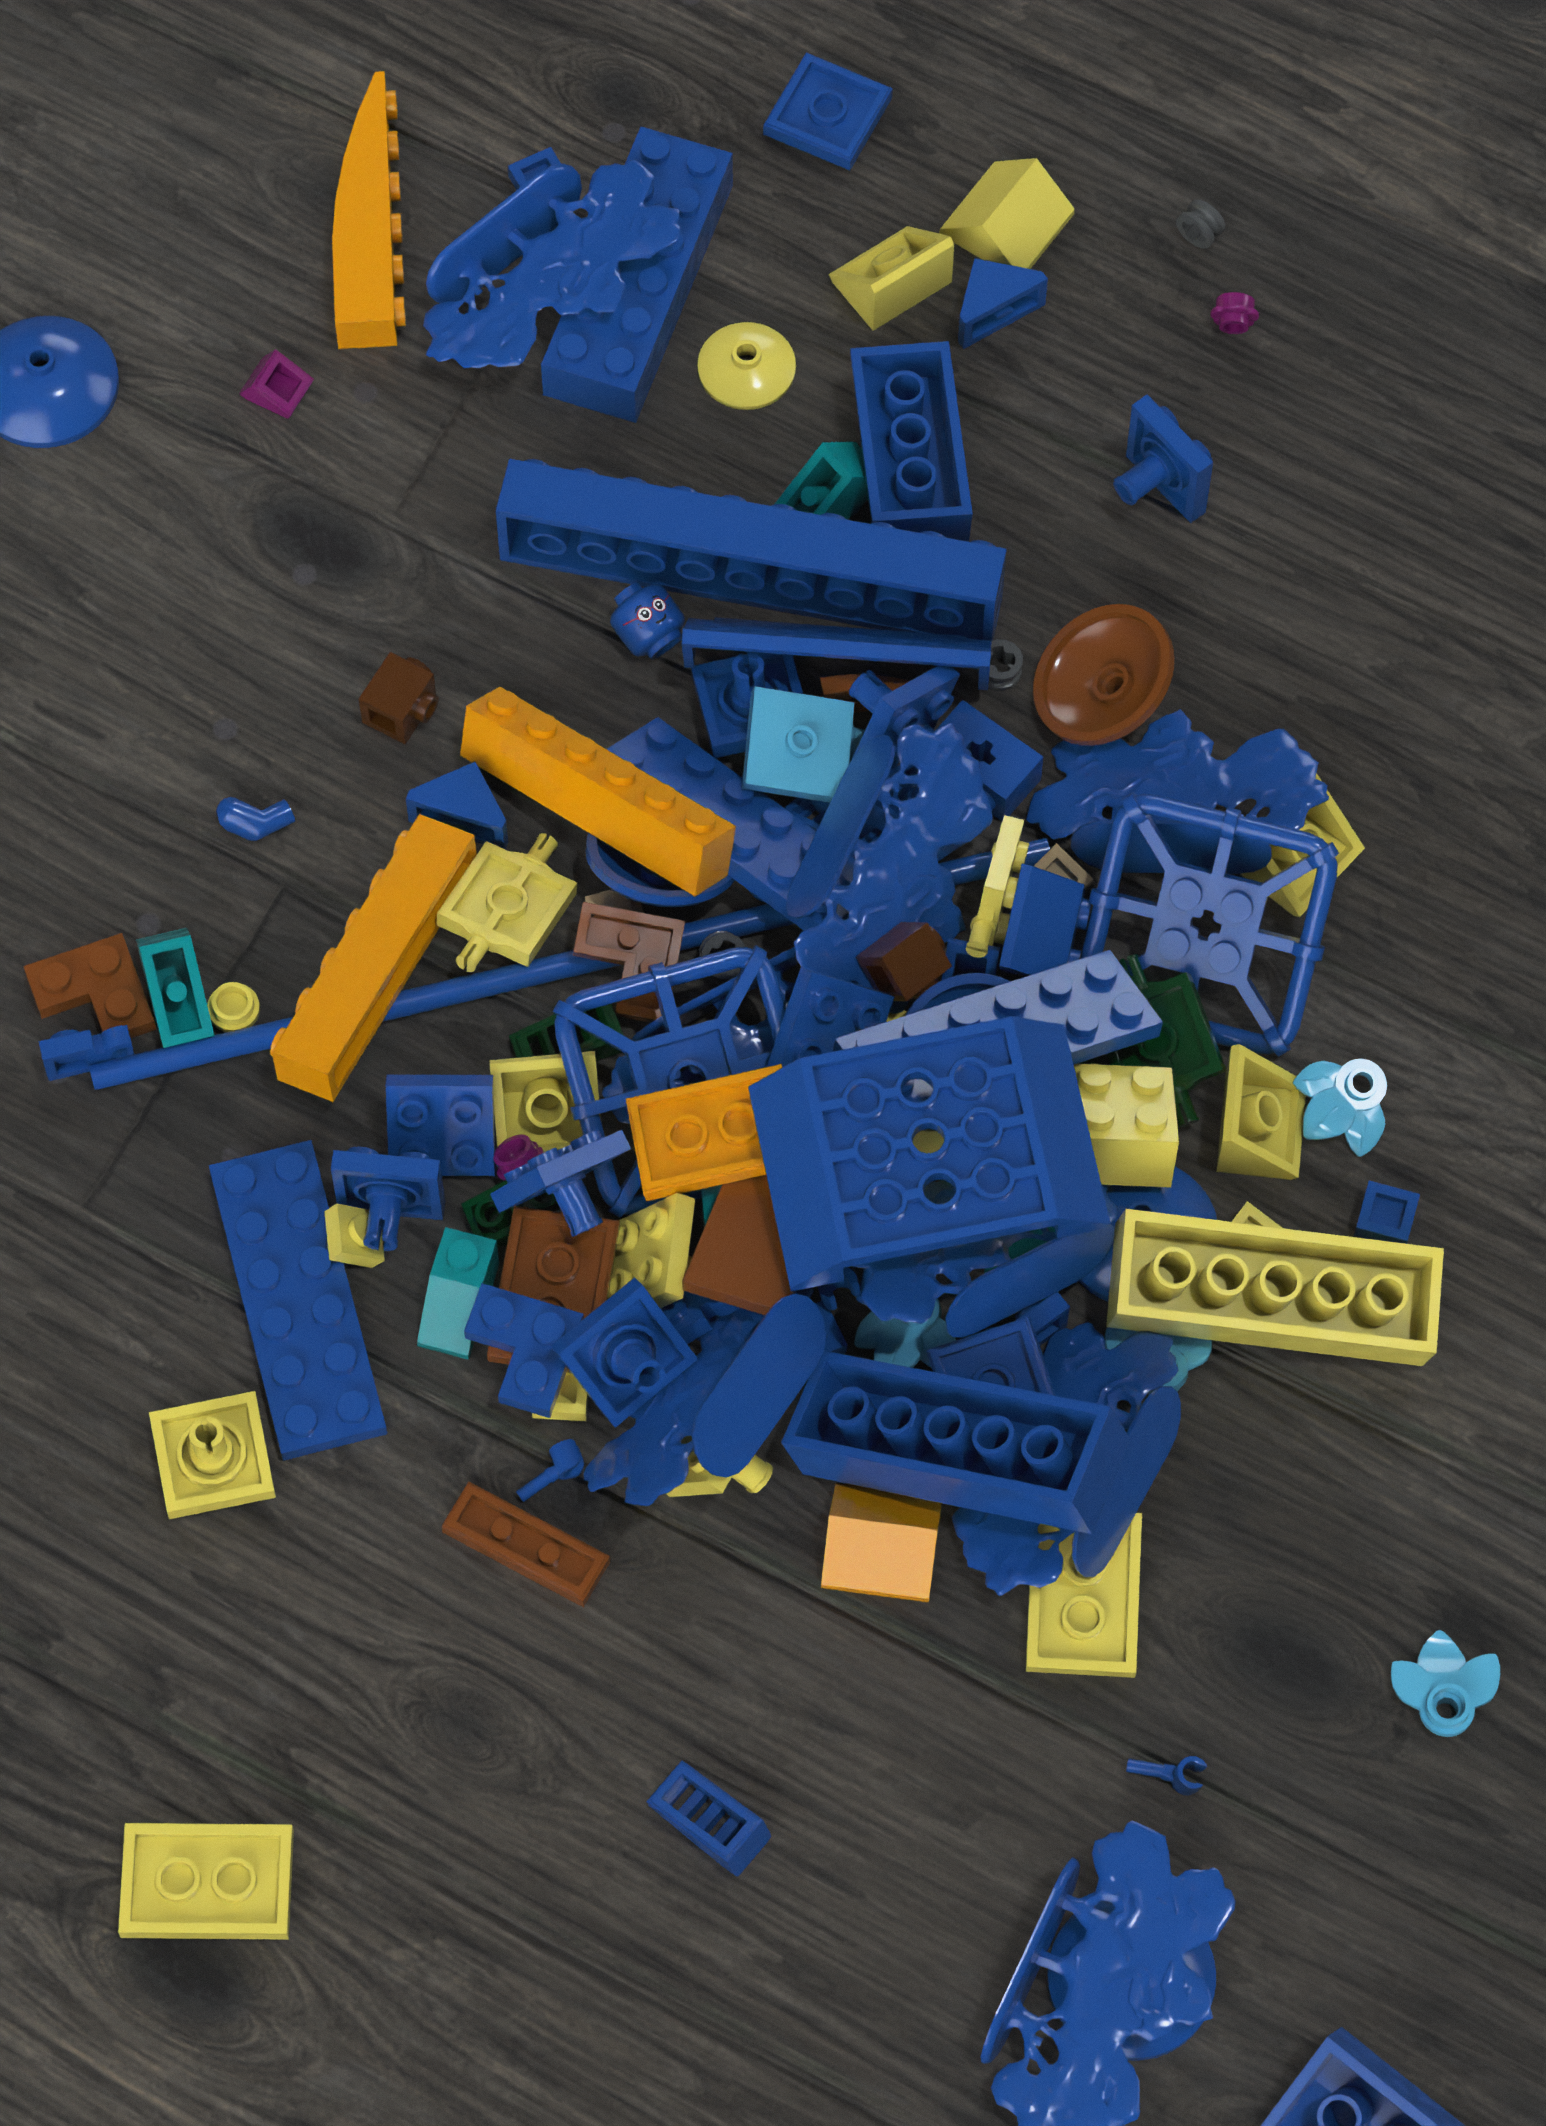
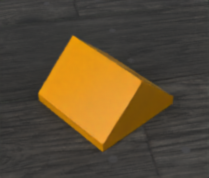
M835 1483L828 1519L821 1588L929 1603L942 1503L857 1485Z

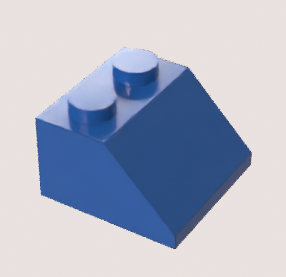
M1021 865L999 964L1002 978L1014 981L1081 958V950L1072 948L1076 930H1087L1092 908L1089 899L1084 898V884L1031 865Z

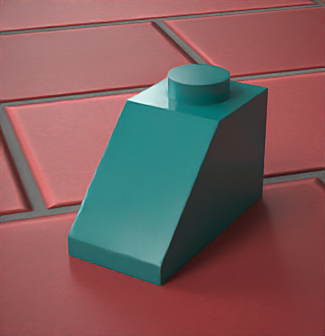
M822 442L775 504H785L797 511L818 515L834 513L843 516L846 520L858 513L868 500L862 448L856 442Z
M187 927L136 939L163 1048L215 1036L191 935Z
M445 1227L429 1275L417 1340L418 1347L469 1360L475 1341L465 1339L464 1330L481 1283L493 1286L499 1267L497 1240Z

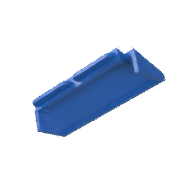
M717 617L714 620L688 618L682 633L684 668H694L696 648L974 668L979 669L978 690H988L992 641L967 639V636Z

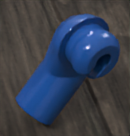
M228 797L220 801L216 809L218 821L226 831L250 841L262 839L296 822L294 814L285 799L260 810L235 797Z

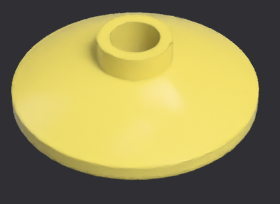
M742 322L725 326L706 340L698 356L697 368L703 388L714 400L730 408L754 410L769 406L786 394L795 377L796 360L789 342L779 332L766 325ZM751 355L754 356V358L751 360H742L739 358V356Z

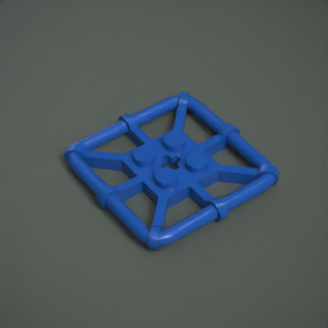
M1134 792L1122 798L1123 805L1118 809L1112 823L1098 886L1091 889L1089 903L1093 907L1080 959L1104 951L1113 910H1121L1153 918L1146 952L1139 955L1138 958L1142 969L1144 970L1151 965L1182 973L1187 972L1191 974L1197 992L1201 977L1236 986L1264 1033L1259 1034L1209 1021L1217 1044L1227 1047L1241 1044L1256 1054L1270 1055L1275 1053L1278 1057L1290 1051V1044L1294 1041L1300 1029L1316 961H1322L1325 947L1320 944L1337 879L1338 863L1335 856L1339 852L1333 842L1327 844L1322 838L1308 832L1241 816V810L1230 807L1224 812L1160 795L1141 794L1137 796ZM1150 815L1221 832L1213 870L1179 862ZM1134 823L1138 826L1165 870L1158 902L1117 893ZM1236 836L1308 854V856L1264 882L1227 874ZM1317 868L1300 939L1260 929L1268 896ZM1205 910L1214 912V921L1221 924L1220 932L1213 931L1208 938L1199 935V928L1193 926V917H1202ZM1256 945L1291 953L1296 956L1279 1025L1249 977Z
M755 945L752 949L748 947L730 948L666 967L660 962L649 965L648 972L580 990L567 997L564 1002L558 1000L552 1011L556 1015L554 1021L555 1036L575 1106L570 1107L573 1120H579L583 1135L599 1129L604 1138L605 1134L599 1114L627 1106L626 1098L676 1088L675 1079L681 1077L680 1069L684 1066H688L691 1073H700L702 1082L766 1067L772 1050L738 1059L729 1024L756 977L775 1044L786 1006L777 974L770 960L766 958L767 951ZM741 968L715 1018L682 1028L671 987ZM654 992L658 1000L666 1032L633 1041L583 1012ZM575 1026L625 1053L635 1089L595 1100ZM637 1159L621 1186L618 1184L612 1160L593 1170L598 1190L604 1202L609 1206L608 1212L618 1218H621L623 1214L629 1216L667 1198L646 1201L643 1193L635 1195L641 1185ZM701 1189L682 1193L695 1200L702 1198Z

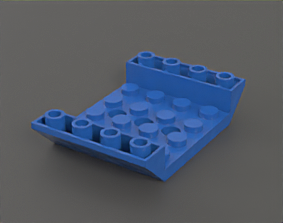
M1011 1016L799 1058L748 1087L790 1291L844 1281L843 1268L1051 1226L1055 1227L1057 1238L1107 1229L1111 1226L1064 1024ZM921 1079L930 1084L933 1092L923 1102H911L903 1096L901 1092L903 1086L911 1080ZM930 1129L937 1131L943 1137L944 1143L938 1151L924 1153L913 1145V1138L918 1132ZM944 1180L954 1187L955 1194L949 1202L935 1204L925 1197V1187L932 1181Z

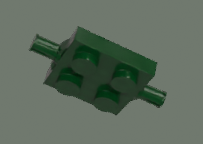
M1138 954L1127 956V959H1120L1119 963L1157 1013L1163 1024L1159 1037L1107 1053L1106 1055L1110 1065L1172 1068L1178 1128L1185 1127L1189 1123L1193 1124L1199 1121L1188 1092L1200 1082L1224 1073L1227 1069L1191 974L1185 972L1163 982H1147L1138 959Z

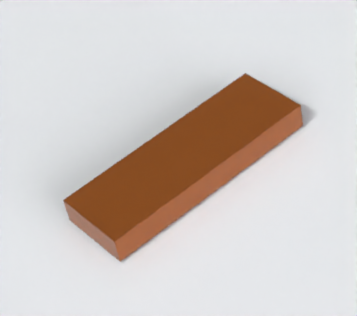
M471 1482L467 1483L441 1526L442 1533L583 1608L610 1564L609 1555Z

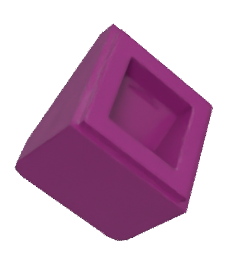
M275 349L260 360L239 394L254 404L289 418L314 378Z

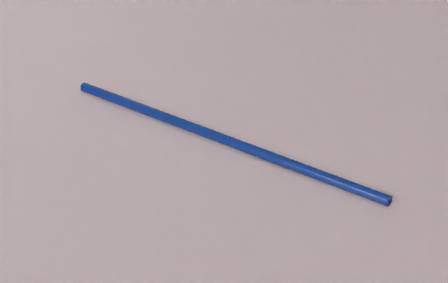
M1046 838L1027 842L1029 843V848L1025 861L1026 865L1034 866L1050 850ZM991 851L938 864L951 871L954 886L987 878L993 855ZM768 904L685 923L680 951L700 947L702 940L716 931H728L738 937L794 923ZM574 950L533 959L529 967L516 963L401 991L382 1022L620 965L573 956ZM293 1017L221 1033L175 1046L162 1047L91 1064L89 1069L94 1089L99 1090L271 1049L272 1041L278 1030L282 1027L287 1028Z

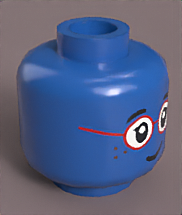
M635 582L614 598L618 607L610 617V624L632 655L637 657L648 655L651 660H654L671 650L682 640L681 629L685 623L684 614L662 585L652 584L642 588L639 582Z

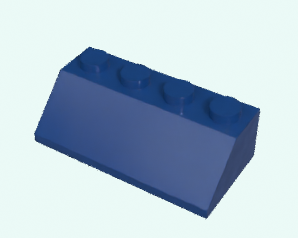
M949 341L850 348L871 523L884 522L894 526L896 529L918 533L934 531L944 535L946 538L969 542L973 513Z

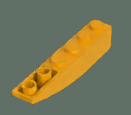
M385 71L374 73L357 112L344 153L336 192L332 251L335 327L338 349L397 346V327L406 326L404 297H395V285L404 284L403 255H394L393 243H403L401 213H392V202L401 201L399 172H391L390 161L399 160L398 131H389V120L398 119L396 90L387 91Z

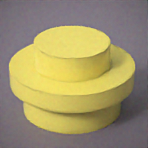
M228 982L219 986L211 994L207 1004L212 1024L223 1032L253 1026L260 1013V1004L256 993L250 987L238 982Z

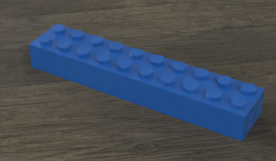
M509 459L496 507L501 561L627 584L639 582L643 587L659 584L666 591L878 630L967 636V639L994 640L1003 598L1007 549L996 547L987 541L973 540L967 542L946 538L944 535L934 531L918 533L896 529L894 526L884 522L868 524L851 521L834 513H824L821 515L797 511L785 504H774L771 506L747 502L745 499L735 495L719 497L702 494L685 486H675L673 488L648 484L646 481L636 477H626L623 479L599 475L595 471L586 468L570 470L553 467L536 459H527L525 461Z

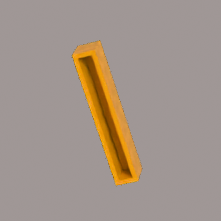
M498 687L466 705L460 756L470 762H476L478 767L695 897L728 876L736 826L502 687Z
M421 814L418 815L409 831L403 830L400 833L394 846L393 857L385 870L379 869L374 875L369 888V896L360 909L355 908L351 912L346 922L343 938L336 948L332 947L327 951L322 960L320 975L312 988L307 987L302 991L296 1004L294 1017L287 1028L282 1027L278 1030L272 1041L270 1055L273 1057L278 1081L334 1102L440 928L436 925L437 912L477 855L474 834Z

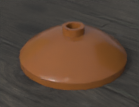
M1127 604L1100 606L1073 619L1048 644L1035 672L1033 697L1041 720L1061 739L1073 744L1087 746L1115 741L1137 729L1158 708L1171 683L1175 658L1172 641L1168 632L1152 614L1142 608Z

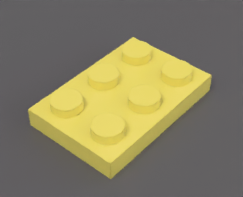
M125 1823L118 1929L120 1938L289 1940L293 1826L287 1824Z

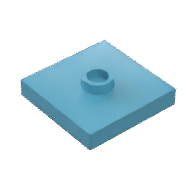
M755 686L751 691L742 789L830 803L849 766L855 702Z

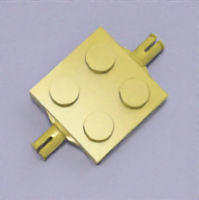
M1004 815L998 839L992 846L991 852L993 857L985 881L978 915L970 923L971 934L966 945L967 953L975 958L986 956L989 945L994 946V943L1004 945L1011 914L1003 913L1004 907L1012 909L1019 879L1012 877L1013 871L1020 873L1021 865L1025 864L1029 843L1020 841L1024 825L1023 819Z
M539 834L536 842L527 854L507 851L486 841L437 912L436 925L468 941L455 960L462 970L467 965L466 972H474L487 951L498 953L529 967L576 896L577 882L554 872L546 864L553 851L558 847L557 841L552 836H549L547 840V834Z

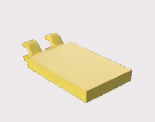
M1142 1513L1135 1514L1114 1555L1104 1570L1095 1577L1086 1578L1075 1568L1072 1559L1074 1533L1059 1543V1551L1063 1556V1568L1057 1580L1041 1588L1029 1585L1026 1672L1135 1678L1137 1668ZM1044 1524L1038 1526L1040 1534L1060 1531L1058 1527ZM1049 1539L1040 1542L1038 1548L1049 1550L1055 1541Z

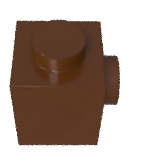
M389 652L359 697L362 723L405 745L419 723H427L431 719L439 702V697L436 695L434 674L418 659L412 657L404 659L392 652Z
M900 922L856 956L873 989L894 996L893 1001H908L910 998L919 997L925 990L939 982L937 978L952 967L944 953L945 944L943 939L927 922Z

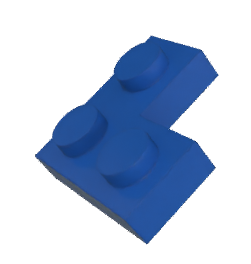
M481 1283L464 1330L465 1339L513 1353L498 1394L499 1403L551 1418L568 1369L551 1345L584 1319V1314Z

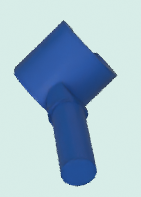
M573 1439L561 1441L549 1449L554 1465L545 1469L544 1472L516 1491L523 1502L551 1482L554 1483L558 1479H572L582 1473L584 1460L579 1447Z
M1196 1756L1184 1758L1177 1766L1129 1758L1126 1772L1170 1781L1177 1793L1189 1796L1198 1792L1203 1785L1187 1781L1183 1776V1769L1203 1772L1207 1768V1764Z

